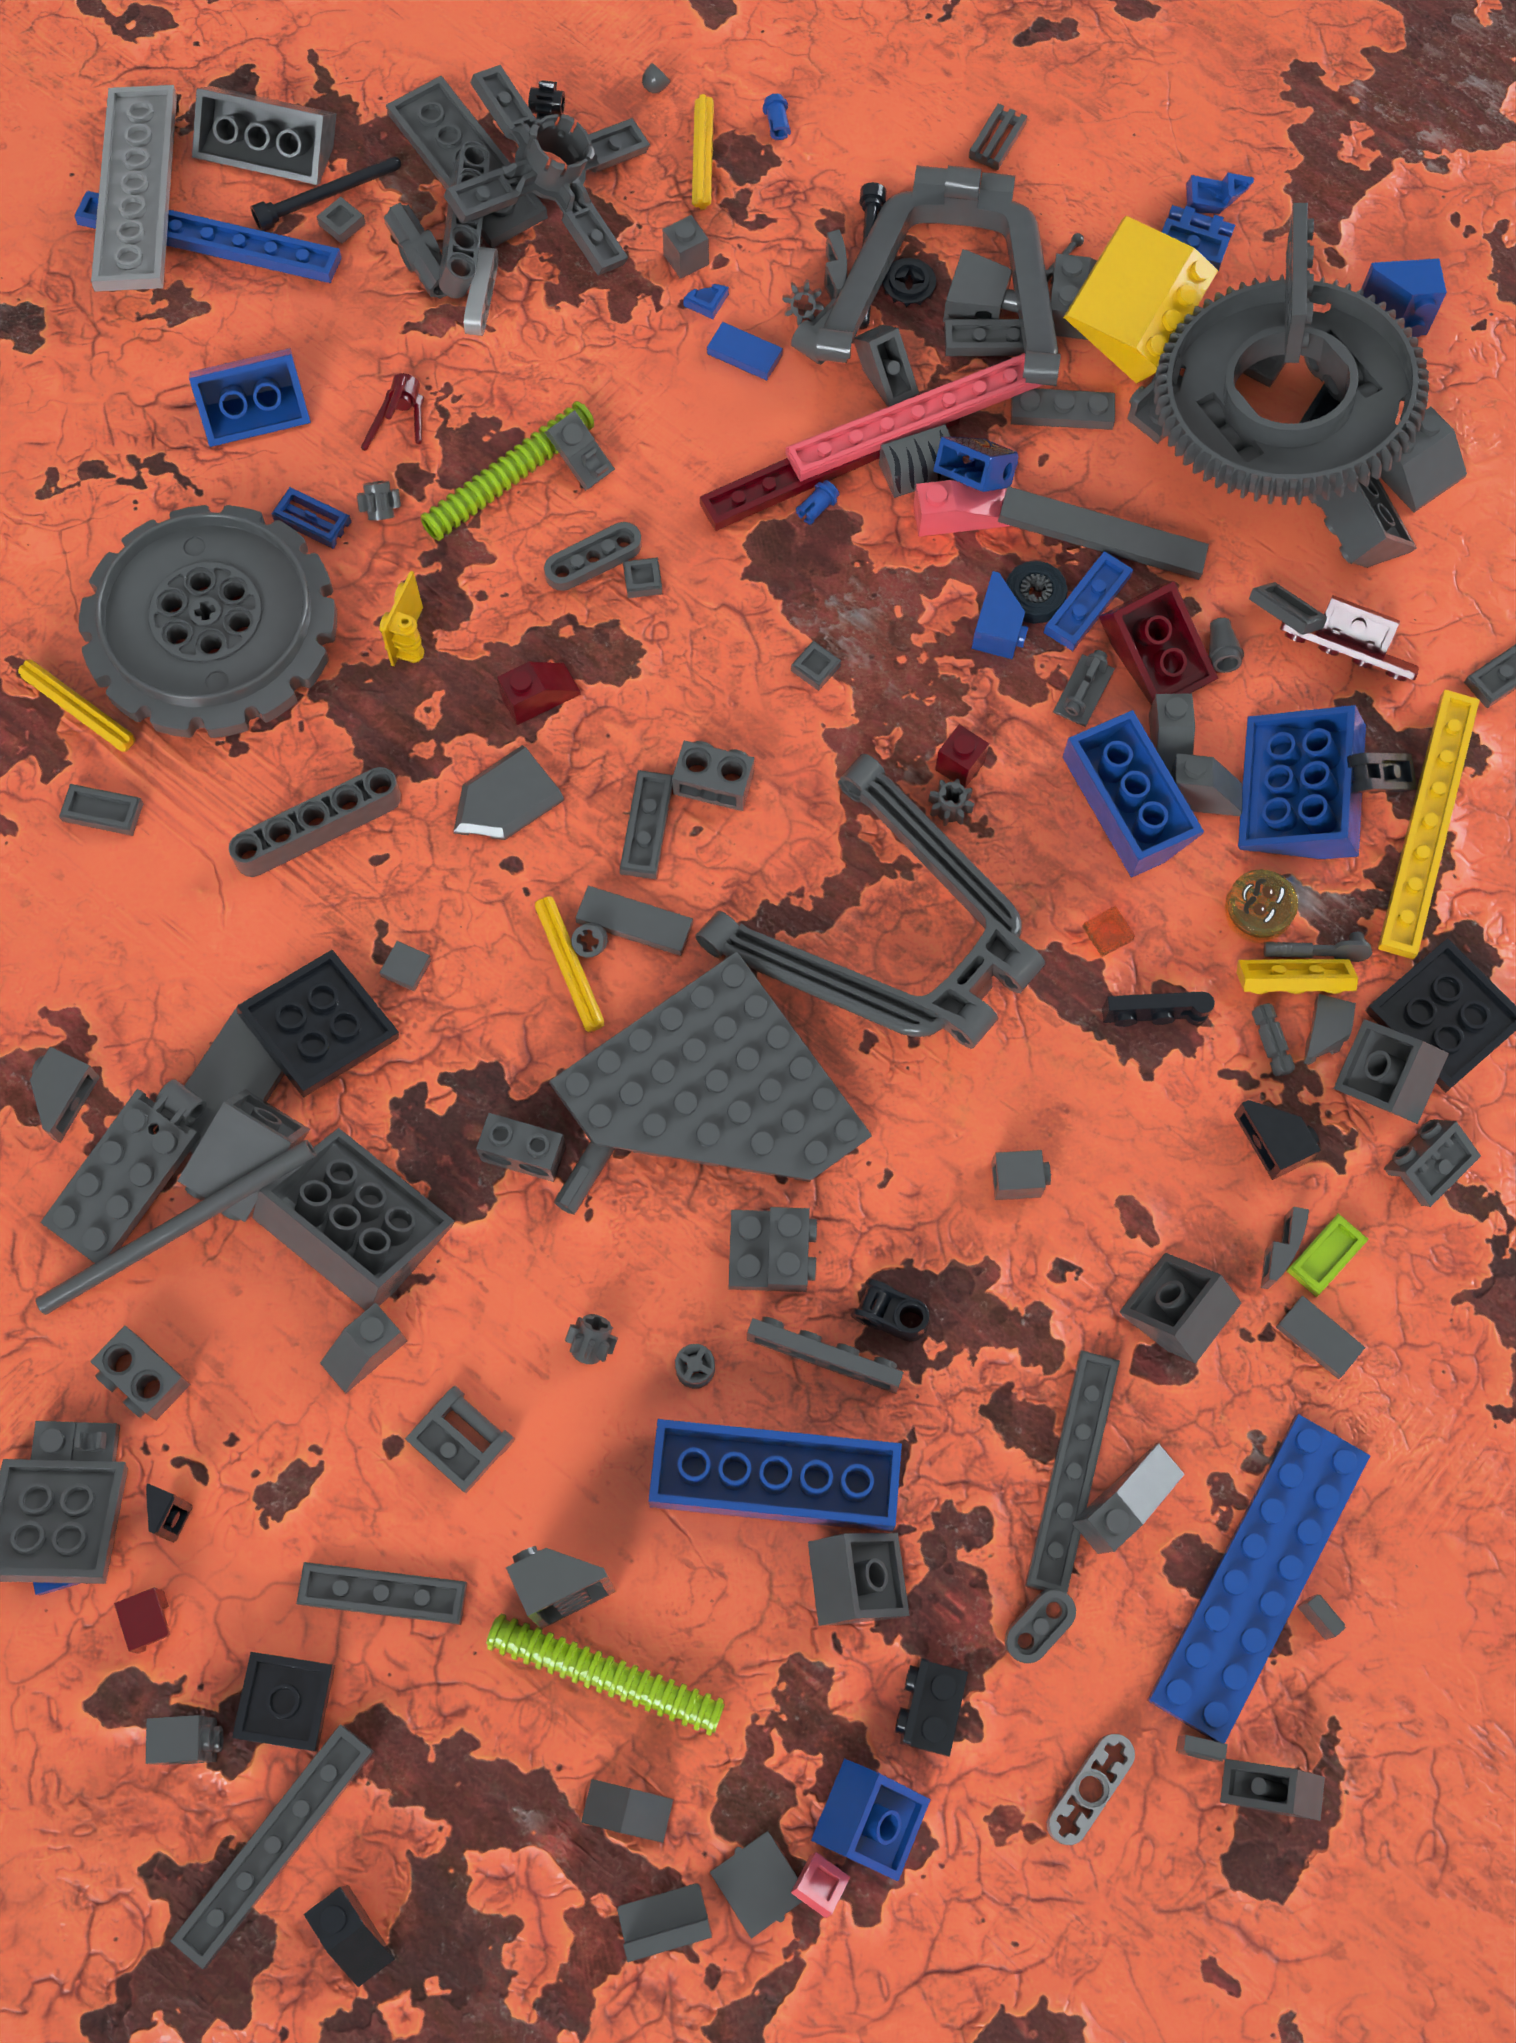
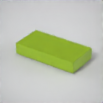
M1338 1213L1286 1271L1317 1297L1369 1239Z

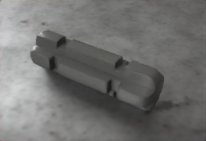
M1267 1003L1255 1007L1252 1015L1256 1025H1260L1261 1029L1258 1032L1267 1057L1272 1058L1270 1065L1273 1074L1277 1077L1290 1074L1295 1069L1292 1056L1290 1054L1287 1055L1286 1051L1289 1048L1280 1023L1275 1022L1277 1015L1274 1006Z

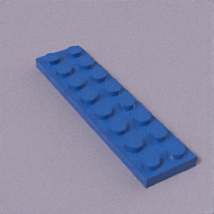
M1300 1414L1294 1417L1147 1701L1209 1739L1225 1744L1371 1455Z

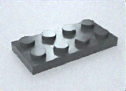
M1293 203L1287 241L1284 363H1299L1301 348H1308L1309 326H1305V324H1312L1313 302H1310L1307 296H1312L1314 274H1310V270H1307V268H1312L1314 246H1310L1307 240L1313 239L1314 218H1308V203Z

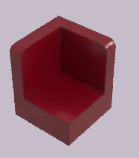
M153 1587L114 1603L129 1652L137 1654L144 1652L147 1645L170 1635L163 1609L169 1607L163 1590Z

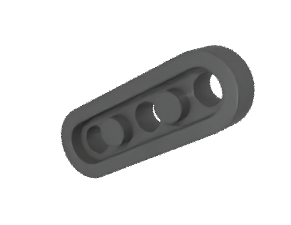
M628 522L616 523L553 554L546 560L544 565L545 579L548 585L560 591L569 590L622 564L623 561L634 558L642 547L639 529ZM623 542L630 544L626 547L619 546ZM593 557L599 559V560L596 561V562H589V561H588L590 558H593ZM560 573L568 574L566 577H558L557 575Z

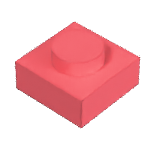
M815 1852L809 1856L791 1893L820 1915L827 1918L833 1914L850 1876Z

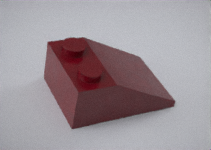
M1175 581L1157 585L1098 616L1113 649L1151 705L1156 694H1190L1218 679Z

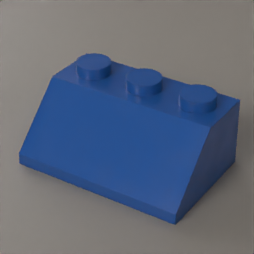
M291 348L189 372V381L209 447L311 423Z

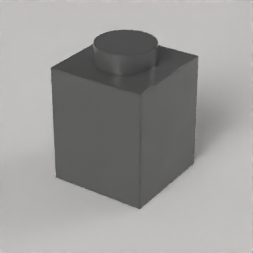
M692 215L662 229L663 255L680 279L709 265V238Z
M1042 1150L995 1153L991 1162L995 1200L1041 1198L1046 1185L1051 1184L1049 1162H1043Z

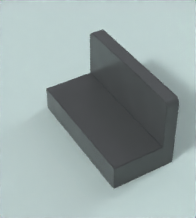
M697 1883L623 1904L617 1909L625 1941L623 1946L627 1963L712 1938L701 1887Z

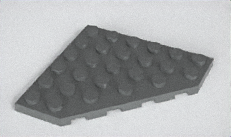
M737 951L549 1082L593 1145L598 1147H611L633 1151L634 1153L663 1158L665 1156L687 1160V1162L717 1167L724 1166L741 1169L740 1171L770 1176L777 1175L810 1182L872 1137L869 1130Z

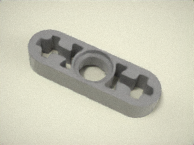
M479 247L477 270L470 285L464 314L465 334L484 335L498 270V250L495 248Z
M1110 1734L1102 1737L1096 1743L1048 1815L1047 1830L1054 1841L1063 1845H1074L1085 1837L1134 1762L1135 1750L1129 1739L1120 1734ZM1119 1743L1122 1746L1120 1754L1125 1759L1123 1763L1113 1762L1106 1771L1114 1775L1110 1782L1104 1773L1092 1769L1091 1765L1095 1761L1099 1767L1103 1766L1109 1756L1104 1750L1105 1746H1115ZM1087 1776L1097 1778L1102 1785V1795L1095 1802L1084 1800L1079 1792L1080 1782ZM1072 1796L1079 1806L1089 1809L1091 1812L1087 1818L1083 1812H1079L1073 1821V1825L1077 1828L1076 1833H1065L1061 1836L1058 1833L1061 1825L1056 1820L1059 1815L1068 1817L1075 1806L1067 1804V1801Z

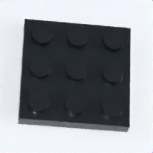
M1448 938L1365 1010L1377 1024L1422 1040L1449 1053L1436 1082L1445 1093L1516 1031V1005Z
M330 950L237 1006V1014L303 1098L399 1038V1031L333 950Z

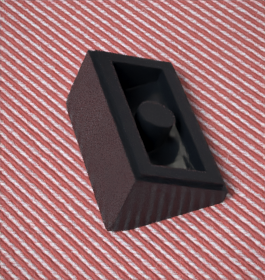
M147 1483L146 1497L149 1532L174 1543L177 1541L193 1508L192 1504L172 1493Z

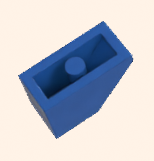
M992 571L971 649L1013 659L1016 646L1023 648L1029 627L1022 626L1025 611L999 572Z

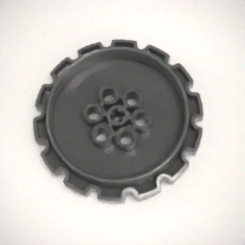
M207 505L172 511L169 514L170 519L161 523L149 520L122 538L124 548L116 554L108 552L90 577L89 583L95 594L82 599L78 627L84 641L89 642L82 647L86 665L100 688L109 686L106 694L111 703L122 713L136 722H141L144 718L150 717L153 728L158 732L168 735L191 738L197 729L205 728L210 738H218L248 731L249 721L256 717L261 718L265 723L270 722L297 703L294 693L297 688H311L315 684L329 660L323 645L334 642L336 638L337 608L334 600L327 598V596L333 593V587L324 564L318 554H307L308 547L305 539L294 529L280 520L265 525L262 513L256 510L226 505L220 513L210 512ZM208 587L206 590L199 591L201 588ZM242 596L240 599L232 601L233 598ZM180 608L178 611L170 613L172 610ZM248 627L244 631L237 632L240 628ZM181 639H186L184 642L180 644H175L177 641ZM213 649H219L213 654H208Z

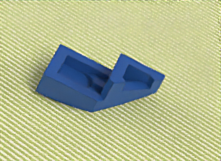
M1227 173L1224 179L1219 181L1191 175L1186 183L1187 206L1196 208L1195 212L1220 214L1251 187L1254 178Z

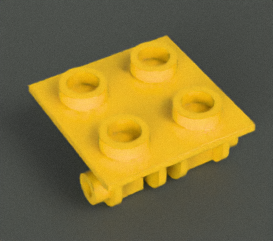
M410 571L405 583L400 582L396 589L395 603L391 611L385 612L380 622L379 630L382 633L385 650H387L391 666H395L398 658L417 663L424 656V648L421 645L422 641L417 629V620L423 606L414 572Z

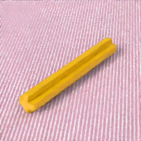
M701 94L695 100L692 204L694 207H699L700 210H705L711 204L714 100L712 97H706L705 94Z
M27 659L23 665L19 666L18 673L22 679L121 752L128 751L134 745L135 738L130 731L36 662Z
M551 896L539 899L535 902V909L583 1026L587 1032L601 1029L604 1026V1019L578 956L572 947V942L556 903Z

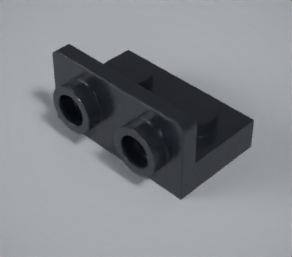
M924 1658L918 1660L917 1667L909 1666L904 1690L911 1692L907 1709L900 1707L895 1726V1733L902 1734L900 1744L950 1757L968 1675L967 1671L929 1662L928 1659Z

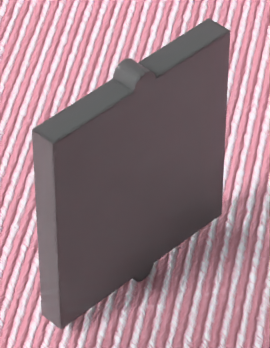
M768 1831L743 1849L736 1847L733 1856L710 1871V1874L751 1939L775 1921L783 1922L785 1919L784 1915L803 1902L791 1893L798 1877Z

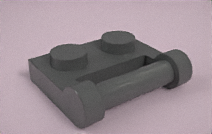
M453 1386L405 1440L467 1494L499 1456L506 1452L515 1438L506 1430L501 1432L463 1398L465 1393L457 1386ZM453 1410L490 1443L483 1453L444 1419L450 1411Z

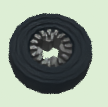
M1041 561L1025 562L1015 567L1006 580L1007 585L1025 611L1023 621L1036 624L1049 621L1064 603L1068 593L1066 580L1061 572L1051 564ZM1030 588H1035L1037 592L1043 591L1041 597L1036 599L1034 594L1029 595Z

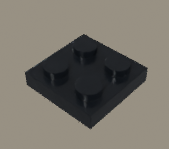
M250 1652L232 1738L318 1752L335 1665Z

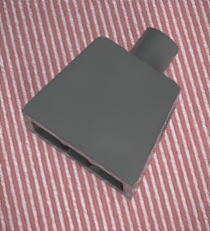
M963 249L946 299L943 322H945V319H1000L1003 309L1018 313L1015 291L1009 289L1012 270L1009 267Z

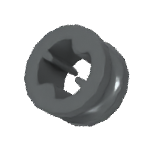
M586 923L573 932L571 938L572 947L580 956L585 958L594 957L602 953L606 948L608 935L601 925ZM587 930L593 931L592 936L599 941L598 945L595 944L591 947L592 950L587 949V943L581 941V936L588 934Z

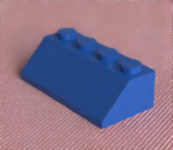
M1133 710L1068 738L1062 758L1131 878L1165 863L1203 834L1204 830Z

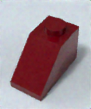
M529 661L497 677L501 698L517 725L581 695L577 684L564 663Z

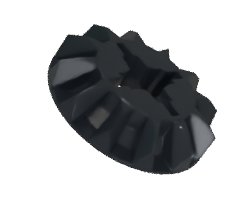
M903 258L896 260L891 264L882 282L884 293L892 297L893 303L903 302L906 308L911 303H917L921 306L926 298L931 299L936 287L935 273L928 264L919 259ZM908 275H911V280H913V286L910 290L905 288Z

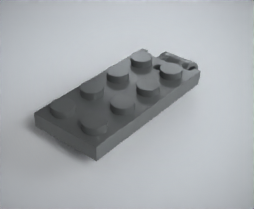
M176 1079L164 1085L157 1095L156 1102L146 1097L143 1091L137 1089L40 1223L94 1263L119 1250L200 1138V1133L188 1126L194 1124L201 1117L207 1102ZM158 1125L159 1131L154 1134L153 1129Z

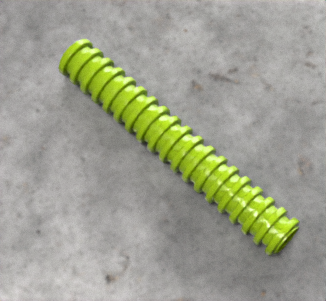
M575 401L572 404V408L567 407L564 409V415L561 413L557 414L555 420L551 419L547 422V427L541 426L539 433L533 432L530 435L531 439H523L522 445L517 444L514 446V451L508 450L505 453L506 457L500 456L497 459V464L493 462L489 464V470H481L480 476L474 475L472 482L466 481L463 484V489L460 487L455 489V495L448 494L446 501L440 500L438 507L432 506L429 509V514L426 512L421 514V522L432 538L441 541L444 538V533L449 535L452 532V527H460V521H468L469 515L475 516L478 513V508L483 510L486 507V502L492 503L495 500L494 496H502L503 490L508 491L511 489V484L516 485L520 482V478L525 479L528 476V471L533 473L537 469L536 465L542 466L545 463V459L550 460L553 457V453L558 454V451L544 432L574 410L587 429L591 430L594 427V419L588 408L584 404Z
M502 1613L495 1618L486 1641L487 1649L490 1651L497 1648L500 1655L504 1656L506 1653H510L513 1660H517L520 1657L523 1658V1663L529 1665L530 1662L536 1663V1669L540 1670L542 1667H546L549 1674H553L556 1671L560 1673L559 1677L565 1679L567 1676L572 1677V1683L577 1684L578 1681H582L585 1688H590L591 1685L595 1686L596 1692L608 1691V1696L611 1698L615 1695L621 1696V1702L625 1703L627 1699L633 1701L632 1706L644 1705V1710L650 1712L651 1709L657 1710V1716L662 1717L663 1714L670 1715V1721L674 1722L676 1718L682 1720L681 1725L693 1724V1729L699 1731L700 1728L706 1729V1735L709 1736L715 1733L725 1705L723 1704L724 1699L720 1697L715 1701L711 1699L712 1695L706 1693L705 1696L700 1695L699 1689L694 1688L693 1691L687 1690V1685L683 1683L680 1687L676 1686L673 1679H669L666 1682L662 1680L663 1676L657 1674L656 1677L651 1676L650 1670L646 1669L643 1673L638 1671L639 1667L637 1665H633L630 1668L626 1666V1661L624 1660L617 1663L614 1662V1657L611 1655L608 1658H604L600 1651H596L595 1654L591 1653L588 1646L581 1649L578 1648V1643L575 1641L570 1645L566 1643V1638L560 1637L557 1640L554 1638V1633L549 1632L547 1635H544L541 1628L537 1627L535 1630H532L528 1623H524L521 1626L518 1624V1619L513 1618L511 1621L506 1620V1615Z

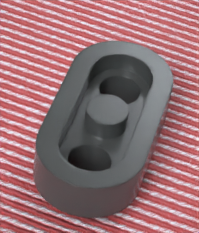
M1047 1589L1039 1593L1008 1627L1004 1639L1008 1653L1022 1663H1034L1040 1660L1074 1622L1076 1607L1072 1598L1067 1593L1058 1589ZM1051 1602H1057L1060 1608L1058 1615L1055 1617H1048L1046 1613V1607ZM1022 1633H1029L1032 1637V1642L1027 1648H1021L1018 1644V1638Z

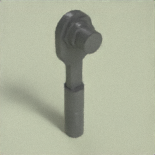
M1358 931L1349 935V941H1341L1335 945L1264 942V957L1312 958V956H1334L1335 959H1350L1351 962H1360L1372 955L1371 945L1364 938V934Z

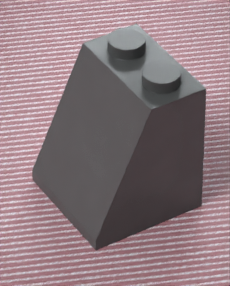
M244 1089L223 1102L177 1181L186 1186L185 1190L191 1196L204 1200L303 1142L310 1129ZM259 1190L221 1213L229 1219L246 1222L253 1216Z

